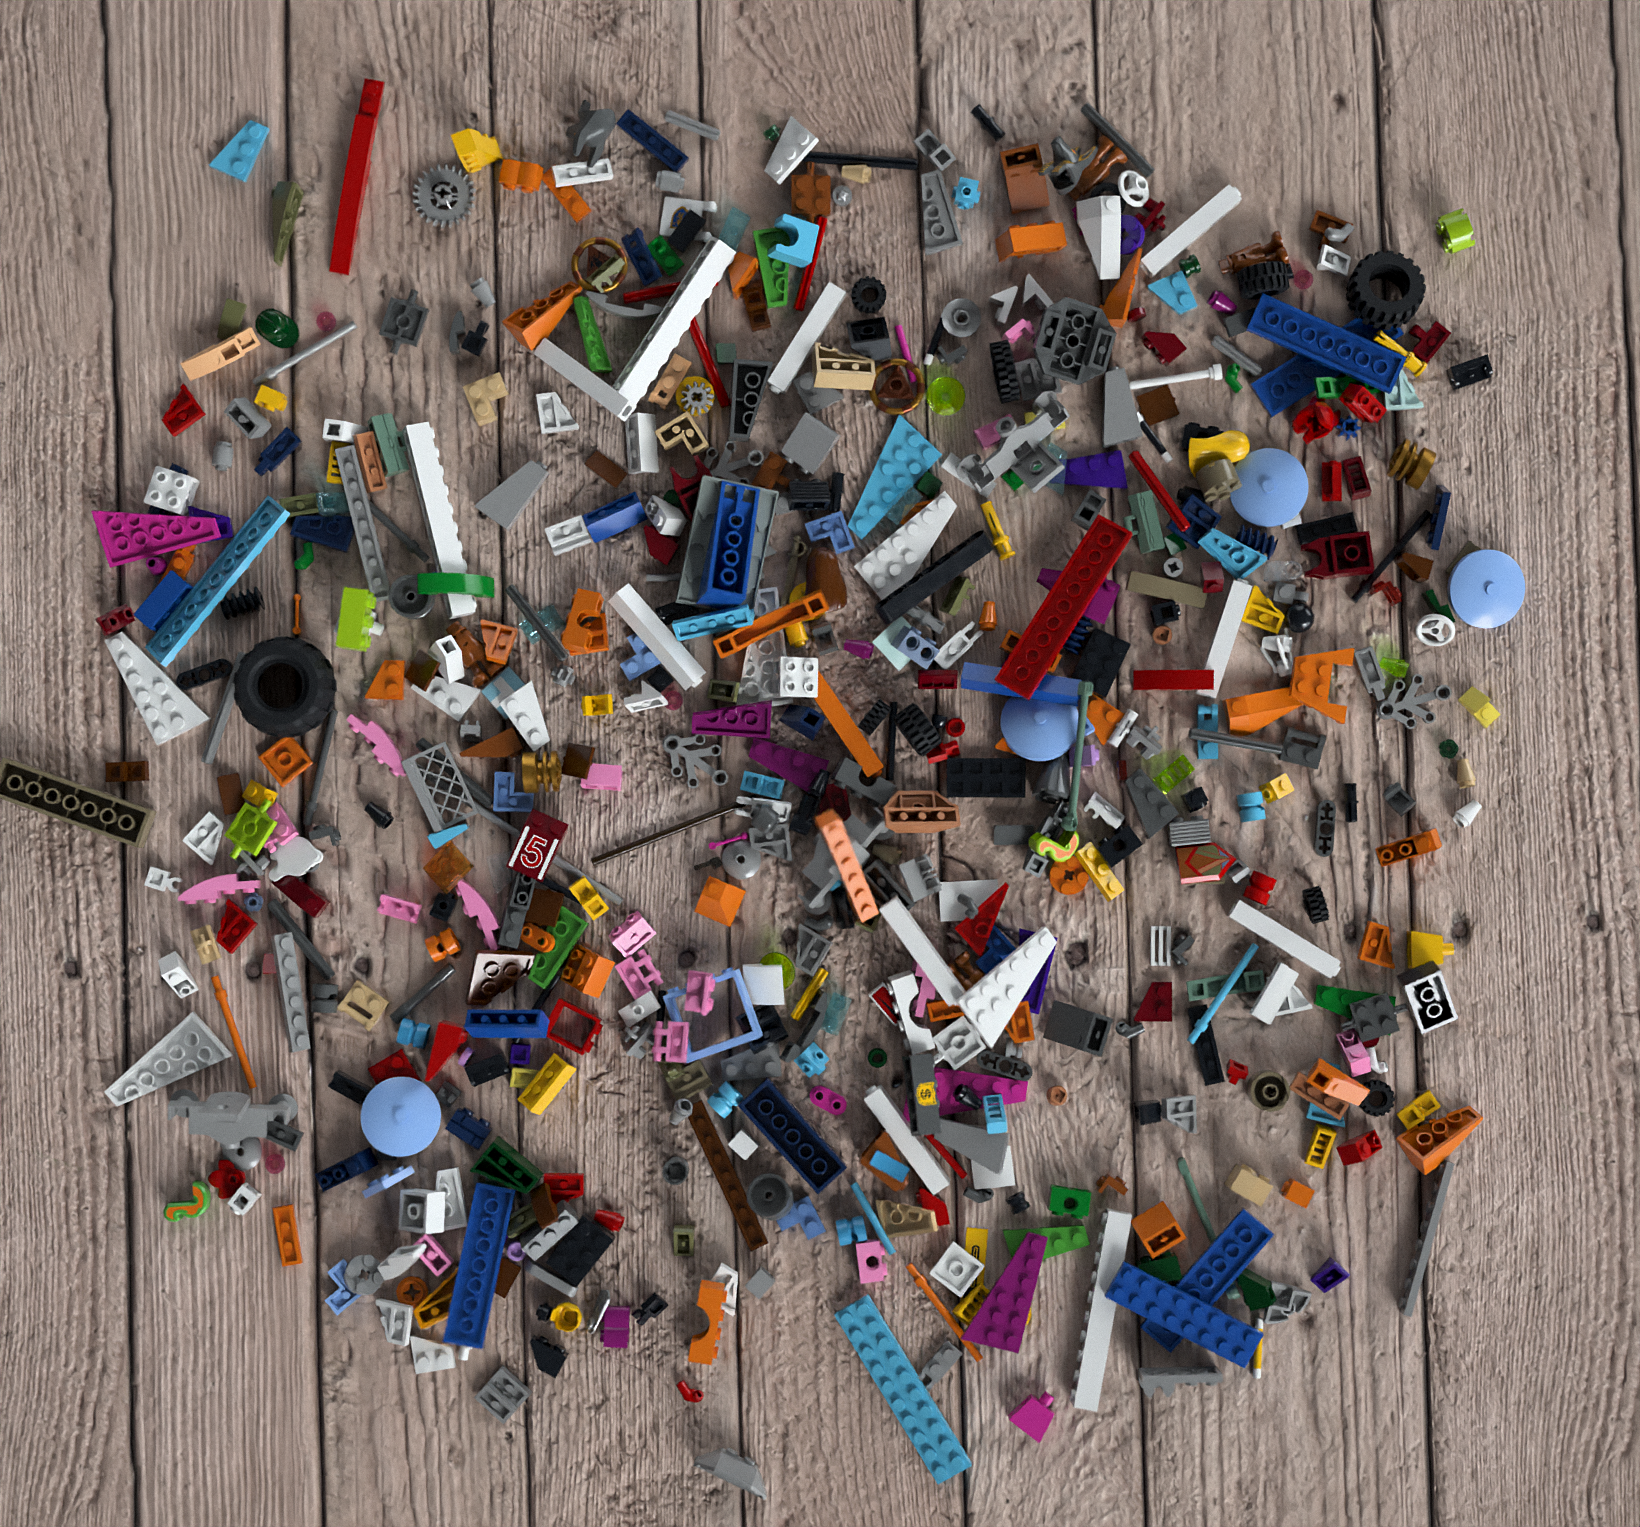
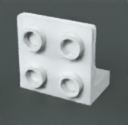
M156 466L144 503L174 512L180 516H188V506L192 505L200 481L191 476Z
M773 658V698H816L818 696L817 658Z

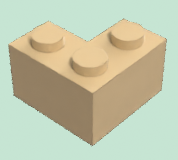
M499 372L463 386L479 426L498 420L491 401L509 395Z
M688 411L654 431L665 451L670 450L681 442L685 444L692 457L695 454L699 455L709 448L708 442Z
M1236 1164L1224 1184L1229 1189L1261 1207L1273 1188L1269 1184L1270 1179L1262 1174L1256 1176V1171L1245 1164H1242V1166Z

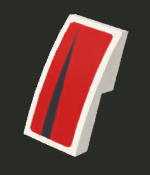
M882 982L868 996L896 1027L898 1025L897 1021L900 1018L898 1013L895 1014L892 1007V1002H895L893 994L889 995L887 986Z

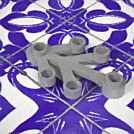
M727 441L717 467L710 470L712 476H720L726 480L738 483L746 480L747 485H750L746 477L741 478L730 472L750 464L752 466L761 465L763 454L759 450H752L749 452L748 457L727 464L731 454L737 448L734 441ZM733 444L734 449L728 450L727 445ZM710 447L706 451L707 456L703 465L708 469L712 461L718 457V451L714 447ZM714 450L716 455L710 457L709 451ZM754 455L759 456V461H752V457Z
M1415 674L1411 677V685L1403 700L1395 703L1399 692L1405 688L1404 681L1395 680L1392 683L1393 689L1387 700L1378 703L1376 713L1383 720L1393 718L1403 723L1405 728L1413 729L1417 725L1416 719L1406 717L1399 713L1398 710L1406 709L1421 717L1425 723H1432L1435 721V714L1431 711L1427 712L1416 705L1434 699L1440 701L1447 700L1451 697L1452 691L1449 686L1440 685L1433 692L1414 697L1419 685H1422L1424 682L1421 674ZM1416 676L1420 678L1419 684L1414 681ZM1397 682L1401 683V689L1396 688ZM1440 689L1444 690L1445 695L1443 697L1439 695ZM1384 706L1388 707L1389 712L1387 714L1383 713L1382 711ZM1427 714H1430L1432 716L1431 721H1428L1426 719ZM1409 719L1413 721L1412 727L1407 725Z
M675 734L667 735L662 745L664 750L670 753L672 763L671 774L674 777H680L683 774V769L679 766V753L685 757L688 774L687 785L690 788L694 789L699 785L694 764L712 776V780L716 785L722 786L727 783L728 775L725 771L715 770L699 758L710 755L719 756L722 753L719 745L688 751L683 746L695 743L703 745L706 741L703 734H696L692 737L680 739ZM697 736L703 737L702 743L696 741ZM671 740H674L676 742V746L674 748H671L669 746V742ZM714 747L719 748L718 754L712 753ZM675 768H680L681 773L679 775L674 774ZM719 774H722L724 776V780L722 782H719L717 780V776ZM691 779H695L697 781V784L695 786H691L689 784Z

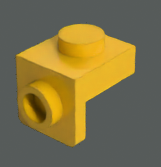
M612 694L582 696L581 709L583 715L613 714Z
M1286 773L1259 786L1267 804L1294 791Z
M251 779L242 797L259 807L266 798L272 802L269 806L270 808L278 793Z

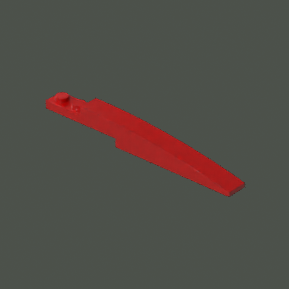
M364 79L358 114L355 115L336 222L329 269L333 273L349 275L371 167L370 158L385 87L383 81Z

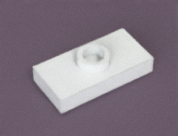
M649 991L618 1012L626 1025L631 1027L661 1008L652 991Z

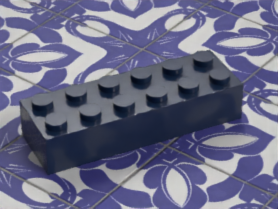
M768 1077L738 1104V1107L817 1194L847 1169V1164Z

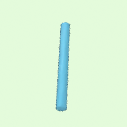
M857 1182L852 1184L850 1187L890 1256L896 1250Z

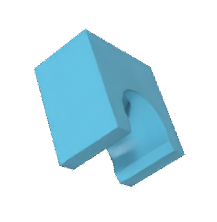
M785 213L775 219L774 226L786 231L790 238V245L788 247L776 244L768 250L767 256L804 268L812 262L819 225Z

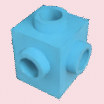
M960 177L958 187L954 186L952 198H955L954 204L958 205V208L964 210L973 209L974 203L979 202L981 193L977 191L979 181Z
M813 1042L793 1061L810 1078L815 1073L817 1075L821 1074L827 1068L825 1063L829 1060V1057Z

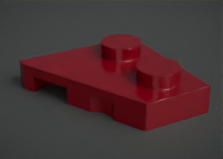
M834 783L828 784L826 794L821 799L817 816L832 809L841 822L846 821L851 816L846 787L841 789L835 786Z

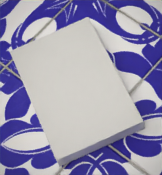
M998 879L940 882L942 884L940 886L942 890L939 891L940 922L963 921L967 917L965 911L968 908L957 901L958 896L965 894L972 898L975 905L979 907L998 890Z

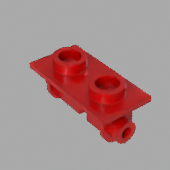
M1336 460L1321 462L1322 501H1342L1341 462Z

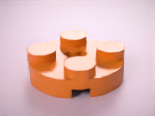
M1074 856L1064 862L1054 861L1049 871V881L1052 887L1057 892L1065 895H1073L1080 892L1086 886L1089 879L1088 873L1077 857ZM1065 870L1073 871L1074 874L1071 881L1064 879L1063 876L1066 875Z

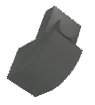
M1090 489L1071 521L1088 531L1107 499Z

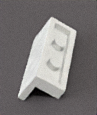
M630 414L625 421L628 474L659 472L657 436L654 432L656 431L655 414Z
M1278 962L1249 1013L1263 1022L1271 1024L1299 974L1287 965Z

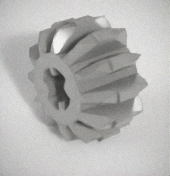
M693 382L694 388H691L688 384L686 388L689 392L682 391V395L685 398L681 399V403H687L684 409L688 410L691 408V415L697 410L700 416L702 414L701 409L706 413L709 412L706 405L713 406V402L710 400L714 398V395L708 394L711 391L710 387L704 389L705 383L702 382L700 387H698L697 382ZM695 395H697L698 397L702 396L700 397L701 402H698L697 400L693 402L692 400H694Z

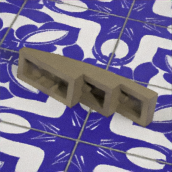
M1129 571L1125 589L1152 598L1175 601V603L1204 609L1207 593H1203L1201 587L1135 571Z

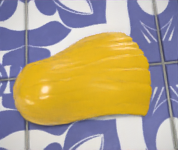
M1229 430L1210 438H1191L1188 447V462L1193 476L1196 478V473L1206 465H1209V468L1215 466V461L1230 459L1233 463L1244 459L1250 449L1248 437L1241 431Z

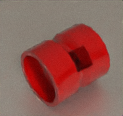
M1253 870L1249 879L1251 884L1246 886L1242 896L1266 906L1270 898L1268 892L1274 889L1277 880Z

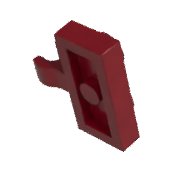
M1435 321L1427 332L1417 324L1408 332L1420 340L1412 349V352L1415 353L1414 356L1426 363L1431 360L1451 334L1438 321Z

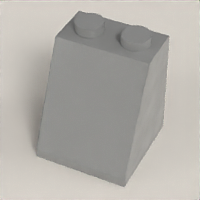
M805 412L781 450L784 454L783 458L791 464L794 461L800 465L799 469L805 474H815L841 435L810 413Z

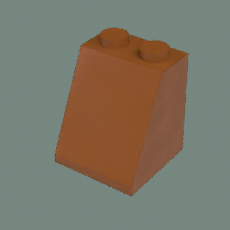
M883 1127L859 1156V1163L895 1192L899 1189L902 1191L909 1183L908 1173L904 1181L901 1182L870 1165L876 1151H880L903 1164L888 1132Z

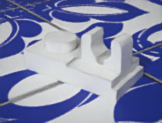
M1095 791L1089 799V803L1085 806L1084 811L1087 812L1088 809L1093 808L1095 813L1092 818L1096 819L1101 815L1107 825L1117 829L1125 816Z

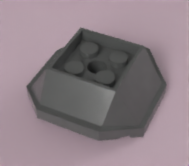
M1063 297L1043 310L1032 349L1042 374L1080 385L1106 372L1117 333L1111 327L1102 309L1069 297ZM1069 337H1071L1073 340L1071 346H1069L1068 344Z

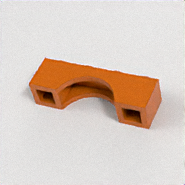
M701 1280L697 1306L707 1313L710 1324L702 1333L692 1335L688 1362L712 1365L713 1358L717 1359L718 1347L715 1346V1342L720 1340L722 1329L718 1328L719 1321L723 1322L725 1310L721 1309L722 1302L726 1303L728 1292L724 1290L725 1283Z

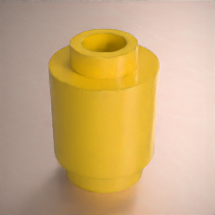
M802 621L784 628L790 646L799 648L806 645L805 641L809 638Z

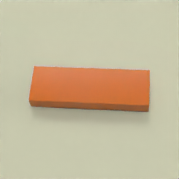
M293 1204L273 1207L282 1267L303 1263Z

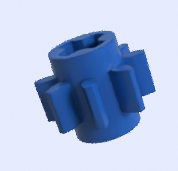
M1350 415L1347 416L1346 420L1340 418L1339 422L1341 425L1335 427V429H1339L1338 437L1342 435L1346 441L1350 438V435L1353 438L1357 437L1355 431L1361 429L1356 423L1358 419L1353 420ZM1350 425V430L1346 431V426Z

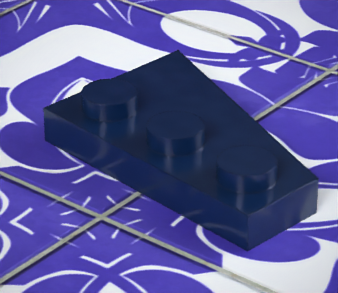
M296 516L290 535L347 553L355 530L351 516Z

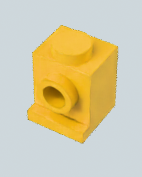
M261 385L254 403L260 407L263 405L265 409L272 412L275 409L284 411L287 406V397L276 390Z

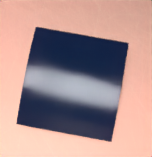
M1191 494L1179 507L1190 523V527L1186 531L1181 532L1174 521L1170 519L1166 528L1194 549H1199L1200 544L1198 540L1210 529H1215L1222 516Z

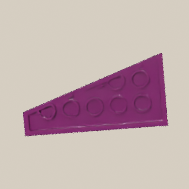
M1027 1232L1016 1249L1014 1256L1004 1268L1000 1278L997 1279L984 1299L977 1314L970 1321V1325L960 1337L962 1340L1019 1353L1048 1240L1047 1236Z

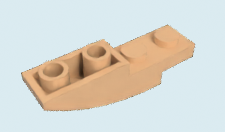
M249 326L219 344L212 345L181 362L180 365L188 379L192 381L243 357L246 352L261 344L253 329Z

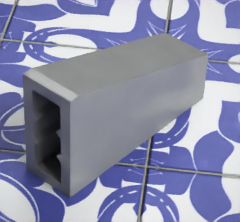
M1119 366L1107 369L1108 372H1105L1103 376V448L1140 439L1143 436L1125 368L1119 369Z
M530 460L476 503L474 507L509 531L548 477L547 466L540 461L535 463Z
M941 1118V1133H936L934 1139L994 1173H1002L1010 1133L988 1134L987 1128Z

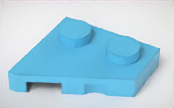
M1182 270L1147 285V289L1150 292L1155 293L1162 302L1168 304L1178 315L1198 306Z

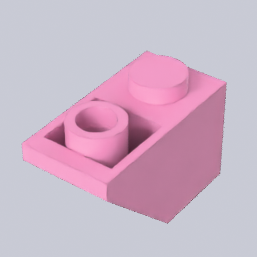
M1355 1029L1336 1034L1343 1059L1352 1078L1371 1072L1369 1055Z

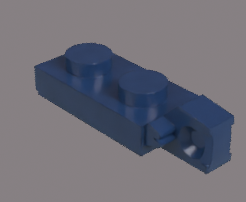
M286 427L260 454L258 459L260 464L254 469L255 472L261 477L268 470L272 472L297 448L302 440Z

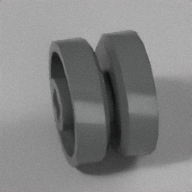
M407 574L399 577L393 582L389 590L391 607L397 614L407 619L418 620L424 618L432 611L435 605L436 595L417 594V575ZM415 595L413 600L409 599V596Z
M772 1173L761 1174L750 1183L747 1191V1202L751 1210L761 1218L769 1221L780 1220L791 1211L794 1203V1193L790 1185L780 1176Z

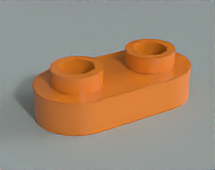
M523 924L520 936L522 941L536 950L545 953L550 952L554 948L555 939L553 935L535 924Z

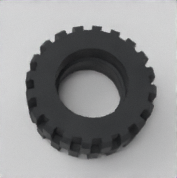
M1389 250L1386 253L1376 251L1374 255L1370 253L1364 259H1361L1356 268H1354L1346 286V300L1350 301L1348 304L1349 309L1355 311L1354 316L1357 319L1361 318L1363 324L1373 325L1372 328L1375 329L1383 327V330H1390L1391 326L1396 329L1401 327L1402 323L1406 324L1409 322L1421 305L1426 291V285L1423 284L1425 282L1424 275L1420 274L1421 269L1419 266H1415L1411 258L1406 259L1403 257L1404 254L1402 253L1397 255L1393 254L1394 251ZM1375 279H1385L1393 282L1399 288L1402 299L1389 302L1378 298L1372 292L1369 282Z

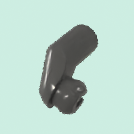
M966 1187L963 1195L976 1203H983L990 1200L994 1196V1192L991 1188L975 1191L970 1187Z

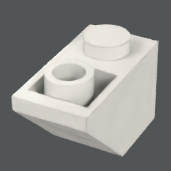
M325 419L322 438L327 442L336 441L355 445L352 435L368 432V427L346 421Z
M652 495L646 504L644 511L660 534L680 536L687 522L680 509L655 495Z
M452 635L435 641L427 652L441 663L438 670L447 684L463 678L465 675L462 652Z
M176 951L158 960L161 976L181 999L198 990V986L186 963Z

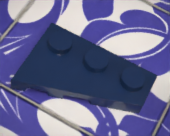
M1436 485L1433 512L1430 517V532L1428 531L1426 536V543H1428L1429 548L1432 550H1439L1451 492L1442 485Z

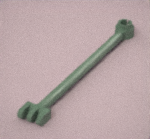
M1081 681L1078 684L1077 695H1081L1069 809L1067 816H1064L1061 822L1062 828H1065L1067 831H1075L1078 824L1076 809L1088 697L1092 696L1093 683L1089 681Z
M1180 1157L1178 1158L1179 1169L1211 1244L1216 1239V1235L1186 1160ZM1233 1281L1225 1292L1228 1299L1232 1298L1235 1300L1240 1298V1294Z

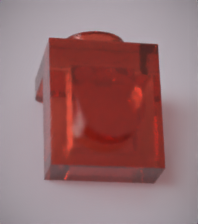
M1382 580L1373 585L1374 590L1370 591V594L1373 595L1382 590L1390 606H1394L1402 601L1400 590L1396 586L1394 587L1391 581L1384 583Z

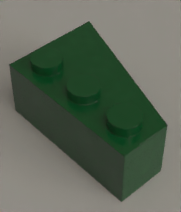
M500 1136L492 1142L470 1169V1172L479 1173L490 1180L494 1179L504 1183L505 1186L525 1194L529 1193L544 1174Z

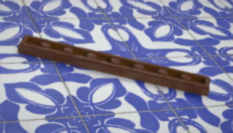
M701 1099L692 1104V1114L688 1116V1119L750 1251L756 1250L769 1242L755 1212L751 1210L747 1202L744 1188Z

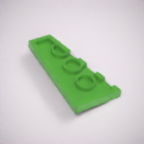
M562 905L556 927L548 926L546 929L555 939L554 948L550 952L539 951L536 954L528 978L543 989H546L589 923Z
M1084 1225L1003 1230L1011 1259L1027 1232L1048 1237L1043 1260L1090 1245Z

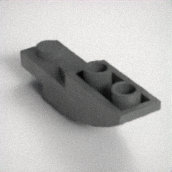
M516 872L506 901L497 941L498 945L513 949L518 948L526 912L529 910L536 882L535 879Z

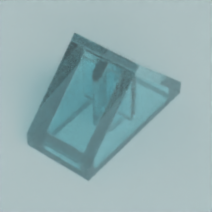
M345 492L316 493L318 511L322 516L350 512Z

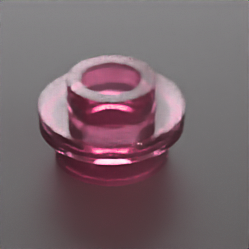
M1307 270L1298 271L1293 278L1294 285L1301 290L1308 289L1313 283L1312 274ZM1300 277H1304L1306 283H1301Z
M322 312L317 316L316 324L322 331H331L336 325V318L330 312ZM325 319L330 320L328 325L323 324Z
M670 691L664 696L668 701V705H665V707L669 710H678L683 704V698L677 691ZM671 697L677 699L675 704H670L669 700Z
M272 1154L266 1159L265 1167L268 1172L278 1174L285 1168V1159L279 1154ZM274 1160L279 1162L278 1167L273 1166Z

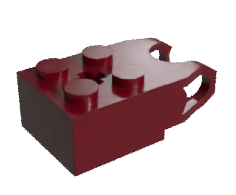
M697 454L693 455L696 470L690 478H682L673 466L669 467L673 488L691 523L701 478L703 475L713 477L710 470L701 463Z
M1369 531L1318 538L1311 543L1300 545V551L1314 553L1320 559L1319 566L1304 571V578L1313 577L1326 580L1372 574L1375 570ZM1348 551H1351L1355 556L1353 558L1347 557Z

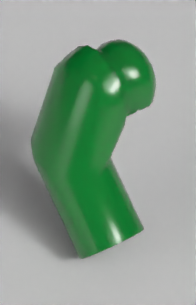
M303 543L304 554L295 560L294 567L296 569H307L314 561L313 543Z

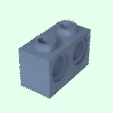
M904 625L891 645L927 670L940 651L935 647L936 642L929 637L923 639L920 637L921 632L913 626L909 629ZM912 637V641L906 645L907 639ZM927 647L926 652L921 655L922 649Z

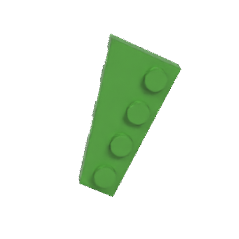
M776 227L755 230L752 232L767 309L786 306L789 263L768 257L767 254L768 250L776 244L789 247V235L786 231Z
M582 296L574 298V309L578 317L590 371L604 374L610 373L613 370L589 299Z

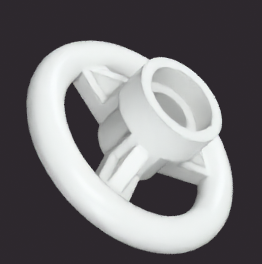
M1127 170L1122 172L1118 178V189L1122 198L1131 206H1144L1149 198L1147 181L1134 171ZM1128 176L1129 185L1125 191L1124 179ZM1136 194L1142 200L1135 201L1132 198H1130L1129 195Z
M1429 614L1417 622L1415 633L1424 644L1442 646L1453 639L1455 626L1449 618L1443 615ZM1428 621V625L1422 626L1425 622ZM1444 624H1447L1449 627L1447 637L1442 635ZM1422 633H1430L1436 636L1438 640H1430Z

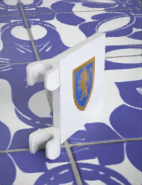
M665 196L659 235L670 237L690 209L701 217L703 210L716 212V203L713 201H697ZM699 232L694 240L707 243L712 235L710 232Z

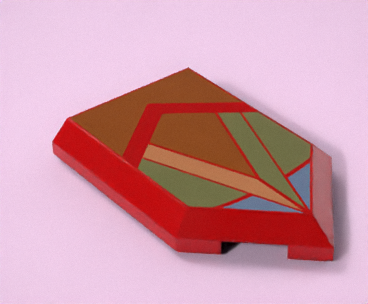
M1215 842L1175 846L1181 884L1219 881L1236 861L1234 856Z

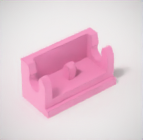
M1000 419L973 431L982 451L1000 443V435L996 430V424Z
M592 763L587 779L581 778V787L621 791L622 765Z
M381 894V903L377 908L380 914L417 924L422 904Z

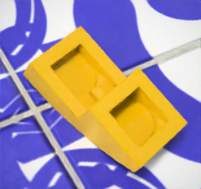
M584 875L568 887L593 921L609 910V907Z
M1428 1089L1396 1114L1409 1130L1425 1120L1426 1116L1440 1108L1441 1105Z

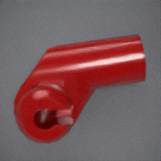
M685 1380L676 1384L685 1401L698 1403L703 1399V1392L689 1388Z

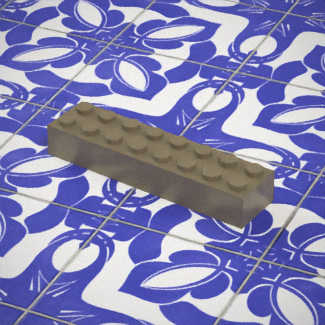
M3 757L0 763V799L125 844L144 848L157 813L156 810L11 758Z

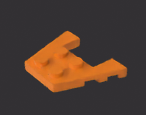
M1355 648L1294 657L1289 697L1309 708L1319 711L1326 717H1330L1338 724H1345L1347 706L1328 703L1333 664L1352 666Z

